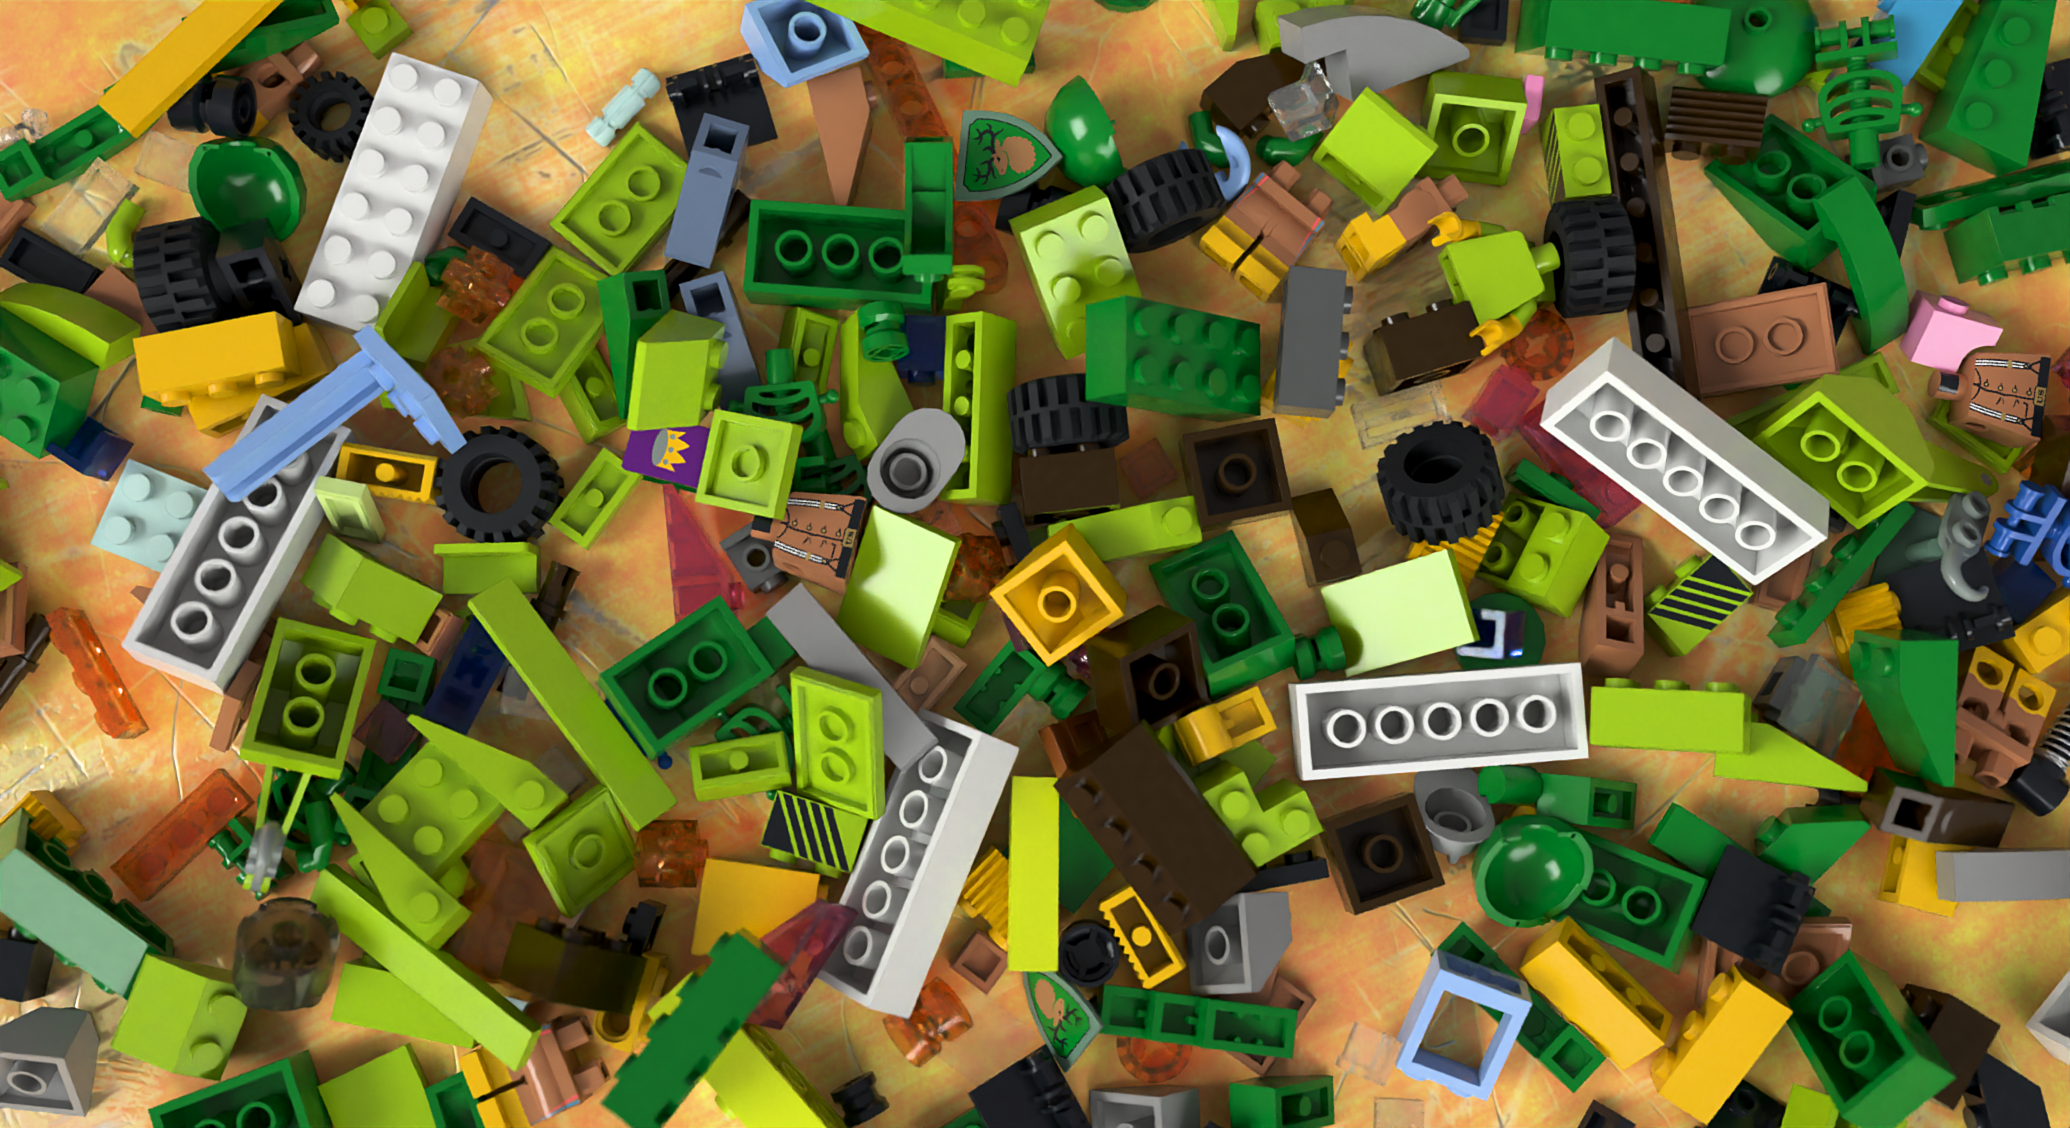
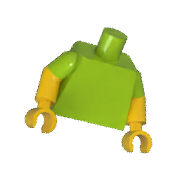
M1450 211L1443 212L1427 220L1428 225H1436L1441 233L1440 236L1431 240L1433 246L1438 247L1447 242H1452L1446 245L1437 257L1456 304L1470 301L1478 327L1469 334L1471 338L1479 335L1485 340L1487 347L1480 352L1483 356H1486L1505 342L1519 336L1537 311L1536 299L1545 291L1540 275L1560 268L1558 252L1551 242L1529 250L1524 235L1520 230L1508 232L1502 225L1471 219H1459L1456 214Z

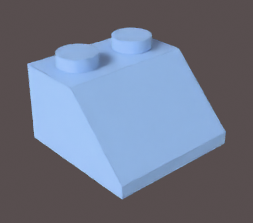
M755 0L744 6L740 33L759 69L784 88L805 82L869 56V51L852 20L804 0Z

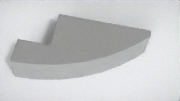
M1329 5L1306 8L1278 16L1282 52L1305 64L1325 57L1328 89L1351 102L1355 101L1366 87L1377 93L1470 58L1469 49L1457 40L1433 27L1390 10L1363 5Z
M801 582L765 613L811 669L882 690L884 752L903 773L939 742L937 737L867 655L844 632Z
M2070 847L1973 848V851H1935L1938 899L1985 902L2070 898Z

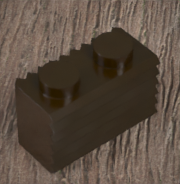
M1673 86L1664 137L1665 153L1672 152V157L1684 161L1697 160L1700 158V155L1713 158L1719 157L1721 163L1728 165H1744L1748 160L1756 161L1761 146L1769 95Z

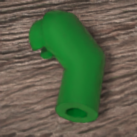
M1198 111L1190 114L1188 122L1194 149L1203 150L1210 164L1219 168H1230L1220 136L1214 133L1210 112Z
M316 801L303 807L311 846L299 848L295 852L298 869L302 873H309L316 869L320 872L329 865L335 833L327 801Z

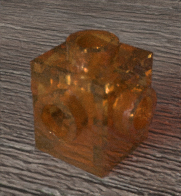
M472 245L461 259L454 255L445 267L440 277V280L444 281L445 285L436 304L478 327L493 310L499 313L506 306L513 292V289L508 287L507 284L515 269L501 262L493 253L483 251Z
M460 344L455 348L447 347L436 353L429 361L430 366L421 371V374L436 392L444 407L463 420L468 416H473L489 406L491 400L501 393L491 379L496 372L482 353L478 351L472 354ZM460 378V380L456 384L450 385Z
M963 533L955 536L961 539L962 542L943 595V600H972L973 603H981L993 598L990 595V591L1010 572L1004 558V553L995 536H974L973 533Z
M654 820L638 832L634 860L639 888H697L700 868H705L706 858L709 857L708 840L700 839L698 820Z

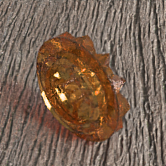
M1537 309L1519 336L1501 345L1500 356L1505 359L1510 372L1525 378L1526 382L1547 381L1562 373L1571 362L1574 353L1573 334L1568 324L1560 316L1545 309ZM1548 333L1549 336L1545 339V343L1542 346L1543 351L1546 353L1545 356L1536 353L1525 358L1526 349L1530 345L1526 337L1528 336L1534 340Z
M1117 1036L1116 1039L1117 1053L1124 1068L1135 1078L1149 1083L1165 1082L1176 1077L1186 1067L1192 1053V1046L1163 1042L1167 1050L1172 1052L1171 1055L1155 1050L1151 1056L1148 1055L1145 1061H1143L1146 1044L1141 1038Z

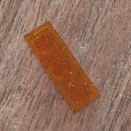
M60 607L46 615L45 618L52 629L49 633L50 639L56 649L69 659L75 670L72 672L73 681L82 693L90 697L97 710L94 713V717L100 729L105 734L111 736L112 739H135L149 731L148 725L84 610Z
M217 768L110 868L140 902L150 901L201 854L217 834L230 827L227 823L232 818L242 816L256 802L225 768Z

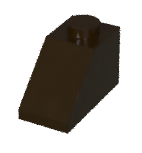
M1329 488L1291 497L1294 509L1290 512L1308 588L1350 579L1361 574L1362 568L1352 529L1333 489Z

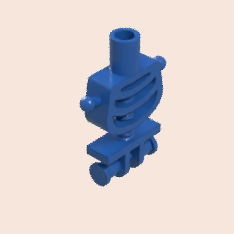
M2022 480L2019 484L2020 490L2015 499H2008L2004 505V509L2010 514L2009 518L1998 517L1995 520L1993 527L1996 531L1992 538L1985 542L1983 547L1988 552L2003 558L2008 557L2009 553H2011L2019 564L2028 566L2040 546L2041 555L2056 573L2064 576L2062 584L2065 588L2070 589V500L2067 501L2063 494L2053 485L2046 484L2043 488L2034 482Z

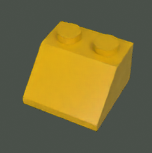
M1072 522L1034 548L990 591L993 599L1048 667L1124 616L1128 600L1126 591Z

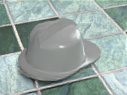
M921 408L909 412L891 430L873 454L867 468L868 486L872 496L881 506L895 513L910 514L924 509L938 496L957 471L965 455L966 440L961 426L952 415L937 408Z
M1470 768L1418 771L1414 777L1415 799L1433 850L1446 855L1449 864H1455L1460 856H1465L1475 851L1481 842L1489 839L1495 828L1491 804L1488 803L1487 797H1480L1477 785L1478 775Z

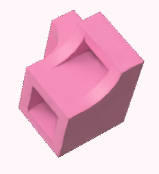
M1917 289L1909 305L1911 311L1909 325L1899 347L1911 362L1956 373L1963 358L1971 350L1980 346H1995L2003 329L1989 314L1968 309L1969 304L1960 299L1946 295L1939 296Z

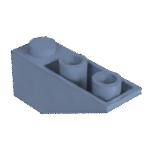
M704 113L691 151L664 256L710 269L746 159L749 125Z
M721 271L679 284L688 314L725 323L723 341L728 342L729 348L725 364L722 369H719L717 384L722 385V396L719 406L721 410L729 412L727 404L730 400L737 399L740 402H744L747 387L761 386L763 384L732 284L725 272ZM758 406L759 414L766 415L771 413L769 408Z

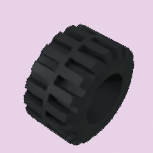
M1180 149L1151 158L1115 178L1102 191L1108 196L1127 253H1144L1181 240L1213 221L1226 206L1224 195L1208 159L1201 149Z
M1616 196L1554 203L1549 210L1545 223L1543 244L1553 243L1560 258V268L1553 270L1556 301L1553 304L1558 313L1561 314L1562 318L1567 319L1623 312L1629 306L1635 286L1636 249L1632 226L1622 203Z
M199 216L143 227L135 236L133 245L135 282L143 307L159 333L241 317V306L215 259L220 232L205 217Z
M1086 373L1055 375L1031 380L1018 385L1007 394L1012 448L1016 453L1028 456V450L1042 447H1054L1056 454L1075 452V445L1088 442H1101L1103 449L1114 448L1130 438L1126 407L1086 400Z
M1442 420L1433 421L1432 425L1423 427V424L1413 427V432L1409 434L1403 432L1396 437L1397 443L1389 444L1383 451L1385 457L1379 459L1377 464L1379 472L1376 475L1391 524L1395 525L1398 533L1402 536L1409 535L1410 541L1416 543L1427 540L1428 545L1439 546L1441 541H1448L1450 545L1459 543L1458 539L1464 536L1470 539L1478 535L1477 529L1480 527L1487 528L1493 523L1492 515H1499L1503 507L1501 500L1505 499V490L1494 446H1492L1491 440L1486 434H1480L1479 428L1473 425L1464 428L1462 422L1452 421L1450 424H1444Z
M491 425L480 427V434H476L471 430L462 434L467 443L454 454H451L448 460L440 457L436 467L443 470L442 477H434L433 487L441 490V495L434 498L437 507L446 512L442 515L449 525L456 527L458 533L480 543L528 542L527 538L529 537L538 539L545 534L542 527L545 523H548V520L553 515L552 512L555 506L559 507L564 500L563 497L558 495V489L564 488L563 478L557 475L556 472L560 467L556 460L548 455L550 452L524 433H519L510 427L501 426L500 430H497ZM508 462L516 464L522 477V488L519 497L512 506L502 512L493 514L485 512L478 498V488L482 477L490 468L498 464Z

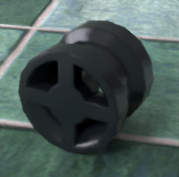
M873 1071L864 1073L844 1083L830 1093L834 1103L842 1106L845 1113L843 1122L846 1128L856 1127L881 1114L890 1106L886 1097L879 1095L876 1090L877 1078Z

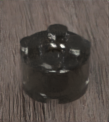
M279 897L260 904L259 910L252 913L249 917L246 915L240 921L235 940L232 980L245 1006L251 1009L292 1011L300 1008H311L320 1003L333 979L340 942L338 924L330 913L328 918L317 910L318 904L308 899Z

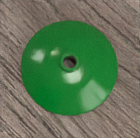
M1691 0L1689 3L1691 5L1732 9L1723 66L1705 69L1704 76H1693L1706 89L1769 95L1768 99L1787 92L1798 84L1809 71L1816 58L1814 27H1819V22L1815 10L1808 0ZM1749 19H1759L1762 21L1763 26L1755 27L1750 23Z

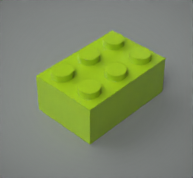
M1095 185L1008 220L1053 342L1066 360L1086 353V305L1124 295L1143 298L1108 196Z
M1605 678V687L1592 686L1589 744L1604 748L1750 755L1752 698L1745 693H1740V687L1734 683L1706 682L1705 691H1690V685L1685 684L1683 681L1655 680L1654 689H1642L1641 683L1635 682L1633 679Z

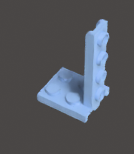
M368 324L353 335L362 349L361 351L340 364L333 372L309 390L300 394L297 399L269 420L260 424L257 429L229 450L221 453L217 459L202 470L229 501L238 502L385 390L387 392L391 391L386 396L403 417L410 415L416 420L413 423L414 426L431 445L439 441L451 454H454L467 441L436 392Z

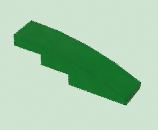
M1018 630L954 705L953 709L977 730L991 736L1048 666Z
M1673 802L1648 840V843L1685 871L1702 877L1709 883L1727 844L1759 859L1716 828ZM1813 897L1805 917H1829L1832 910Z
M1099 985L1096 1013L1105 1024L1099 1032L1100 1034L1142 1038L1150 1041L1197 1046L1205 1049L1293 1058L1298 1010L1119 985Z

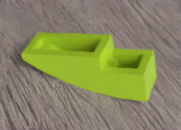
M20 282L0 292V306L98 365L101 371H105L135 353L133 339L140 337L142 325L118 310L91 297L60 287Z

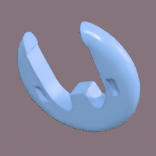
M1216 125L1217 135L1220 136L1230 164V176L1228 178L1223 170L1214 175L1227 205L1235 201L1245 190L1250 178L1251 162L1248 150L1240 137L1232 130ZM1181 141L1177 150L1188 149V146L1184 141Z

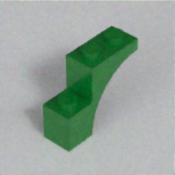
M953 136L906 137L904 142L905 232L902 255L903 275H914V280L918 282H937L943 280V274H952L954 263Z

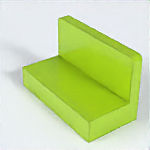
M413 261L375 323L374 330L414 371L429 375L468 307L465 295L430 286L424 263Z
M529 542L434 544V554L443 557L444 595H477L508 575L523 594L540 593L541 548Z

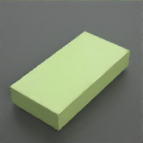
M319 475L314 491L336 536L376 544L381 543L386 528L367 485Z

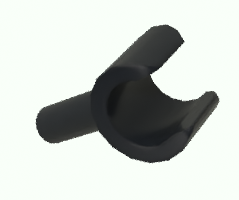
M1814 788L1818 789L1819 792L1818 801L1814 805L1806 803L1805 806L1858 804L1860 806L1862 798L1847 796L1839 790Z

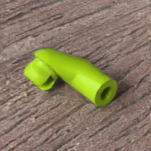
M126 198L109 222L105 233L108 257L115 264L120 262L127 268H133L134 243L131 242L132 233L146 213V210Z

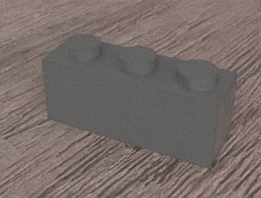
M1290 265L1286 272L1283 285L1272 413L1328 419L1335 411V406L1343 405L1345 378H1338L1339 360H1346L1349 332H1342L1343 314H1350L1353 301V286H1346L1347 271Z

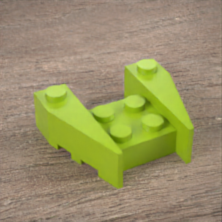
M411 714L407 720L429 742L361 812L336 792L330 799L389 911L424 943L439 950L473 912L438 881L506 809L534 832L573 801L531 762Z

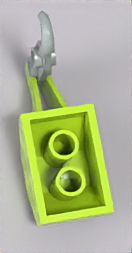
M1825 374L1758 424L1751 441L1828 499L1830 507L1858 530L1902 501L1948 503L1937 538L1938 544L1944 552L1941 559L1942 575L1950 589L1959 597L1973 602L1986 598L1989 588L1981 586L1978 590L1970 587L1961 574V565L1964 561L1977 554L1980 549L1991 512L1987 498L1998 492V481L1988 468L1965 460L1923 439L1910 408L1877 380L1870 377Z
M282 617L278 618L238 759L266 765L256 827L244 870L246 877L242 889L267 894L271 878H275L286 837L311 774L339 780L376 640ZM276 767L301 772L281 825L275 821L266 823Z

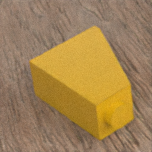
M717 856L706 858L691 954L700 956L708 954L725 931L733 936L736 931L744 927L757 938H762L814 922L817 919L818 911L826 912L830 884L823 883L824 874L814 870Z

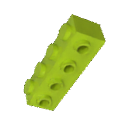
M985 311L946 316L943 411L952 415L958 422L966 441L965 455L957 471L941 490L940 500L972 507L998 506L1011 503L1013 448L1007 394L1015 388L1017 322Z

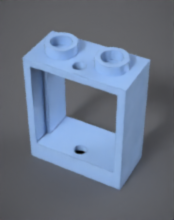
M1436 948L1393 1044L1396 1068L1401 1069L1404 1074L1418 1081L1428 1079L1442 1084L1458 1096L1464 1098L1474 1096L1487 1101L1532 1005L1526 981ZM1444 990L1504 1012L1478 1069L1419 1048Z

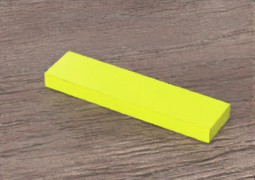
M1012 776L1010 778L1007 971H1058L1059 793L1053 787L1058 780L1056 777Z

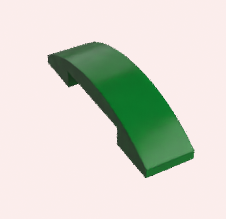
M113 85L104 89V93H106ZM98 104L34 143L22 138L0 151V191L5 200L9 202L44 192L90 171L127 148L137 139ZM158 118L143 134H145L160 118Z
M1849 174L1811 199L1824 238L1837 242L1859 309V313L1854 318L1851 317L1862 353L1869 356L1906 332L1909 318V301L1901 262L1887 226L1861 181L1856 175Z
M390 647L376 693L381 694V698L354 786L347 785L344 798L360 812L418 753L423 735L407 718L413 714L427 720L436 678L437 659ZM338 814L333 831L349 835Z
M1463 921L1437 947L1439 950L1520 979L1497 957L1498 954ZM1528 986L1532 1005L1515 1041L1572 1093H1575L1603 1063L1606 1057L1576 1028L1564 1021ZM1476 1002L1499 1025L1504 1012Z

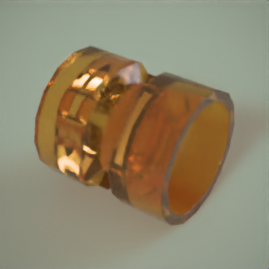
M938 976L921 988L909 1019L888 1014L883 1018L885 1029L893 1043L905 1058L918 1068L924 1066L942 1051V1041L945 1040L953 1043L974 1025L972 1017L961 999Z

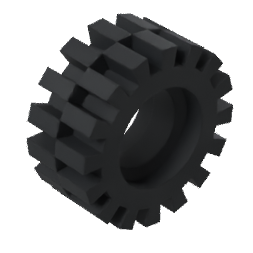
M329 71L320 72L322 81L319 82L312 75L306 79L311 87L305 90L299 85L295 90L301 99L298 101L291 98L289 107L295 113H288L289 121L294 125L292 130L295 135L314 154L316 153L326 161L330 157L335 163H343V154L350 160L352 158L374 97L353 76L349 78L344 72L336 71L334 78ZM340 103L350 105L351 115L342 127L334 131L322 129L321 120L329 108Z

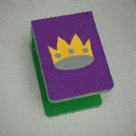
M688 426L642 431L631 430L622 468L626 471L643 475L644 478L642 480L696 494L710 428Z

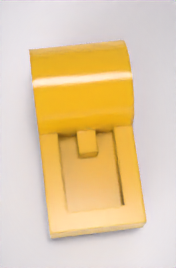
M1258 686L1217 704L1201 708L1172 724L1175 738L1189 768H1193L1277 729Z
M654 950L641 955L648 958L631 1016H629L630 1027L627 1032H620L613 1028L610 1023V1013L602 1011L595 1013L593 1027L601 1041L613 1045L612 1048L627 1053H632L639 1048L641 1042L646 1044L649 1042L650 1039L645 1035L650 1029V1023L653 1020L647 1012L653 1007L655 997H663L668 986L671 969L665 968L669 955Z

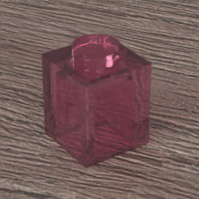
M1501 364L1489 375L1461 417L1499 443L1511 435L1541 390L1531 384L1533 379L1522 369L1515 366L1506 367Z

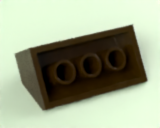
M1145 719L1138 721L1075 757L1053 785L1169 936L1205 920L1260 871Z

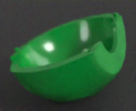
M1079 75L1061 87L1055 95L1045 114L1043 134L1049 138L1063 156V159L1056 166L1067 179L1084 188L1095 185L1100 190H1104L1115 178L1128 169L1126 167L1123 168L1119 152L1112 137L1116 133L1112 126L1116 124L1115 120L1110 121L1095 92L1086 80Z
M248 136L245 139L219 138L197 146L189 163L188 188L198 213L205 217L206 220L211 221L220 234L223 228L267 217L280 243L296 231L306 213L307 188L297 161L281 144L269 138Z
M1520 815L1507 818L1495 826L1489 839L1480 843L1471 870L1477 901L1489 918L1507 927L1531 928L1550 923V918L1568 908L1583 889L1587 891L1594 872L1590 846L1582 834L1574 827L1552 817Z

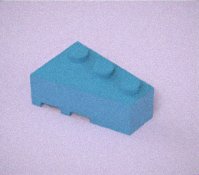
M1879 0L1876 5L1878 10L1872 21L1888 18V15L1893 14L1895 39H1890V37L1871 40V45L1897 40L1898 58L1868 63V68L1891 72L1898 76L1903 87H1907L1964 0ZM1862 37L1854 38L1850 48L1863 46Z

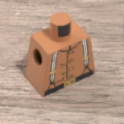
M1974 353L1963 358L1956 373L1935 370L1928 382V395L1934 398L1950 400L1949 412L1947 413L1948 424L2009 448H2020L2038 442L2041 439L2051 355L2033 353Z
M791 492L788 497L784 521L754 515L751 537L775 542L772 555L777 568L838 594L846 595L867 516V499L861 496Z

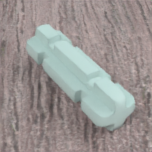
M641 68L631 78L633 84L631 86L625 85L601 110L604 115L601 118L596 116L586 126V132L597 144L602 147L607 146L616 137L615 130L617 128L622 130L644 107L646 103L643 100L646 97L651 99L661 88L659 79L648 69Z

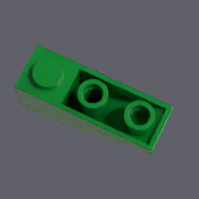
M664 269L622 272L597 281L620 420L628 419L637 341L671 310Z

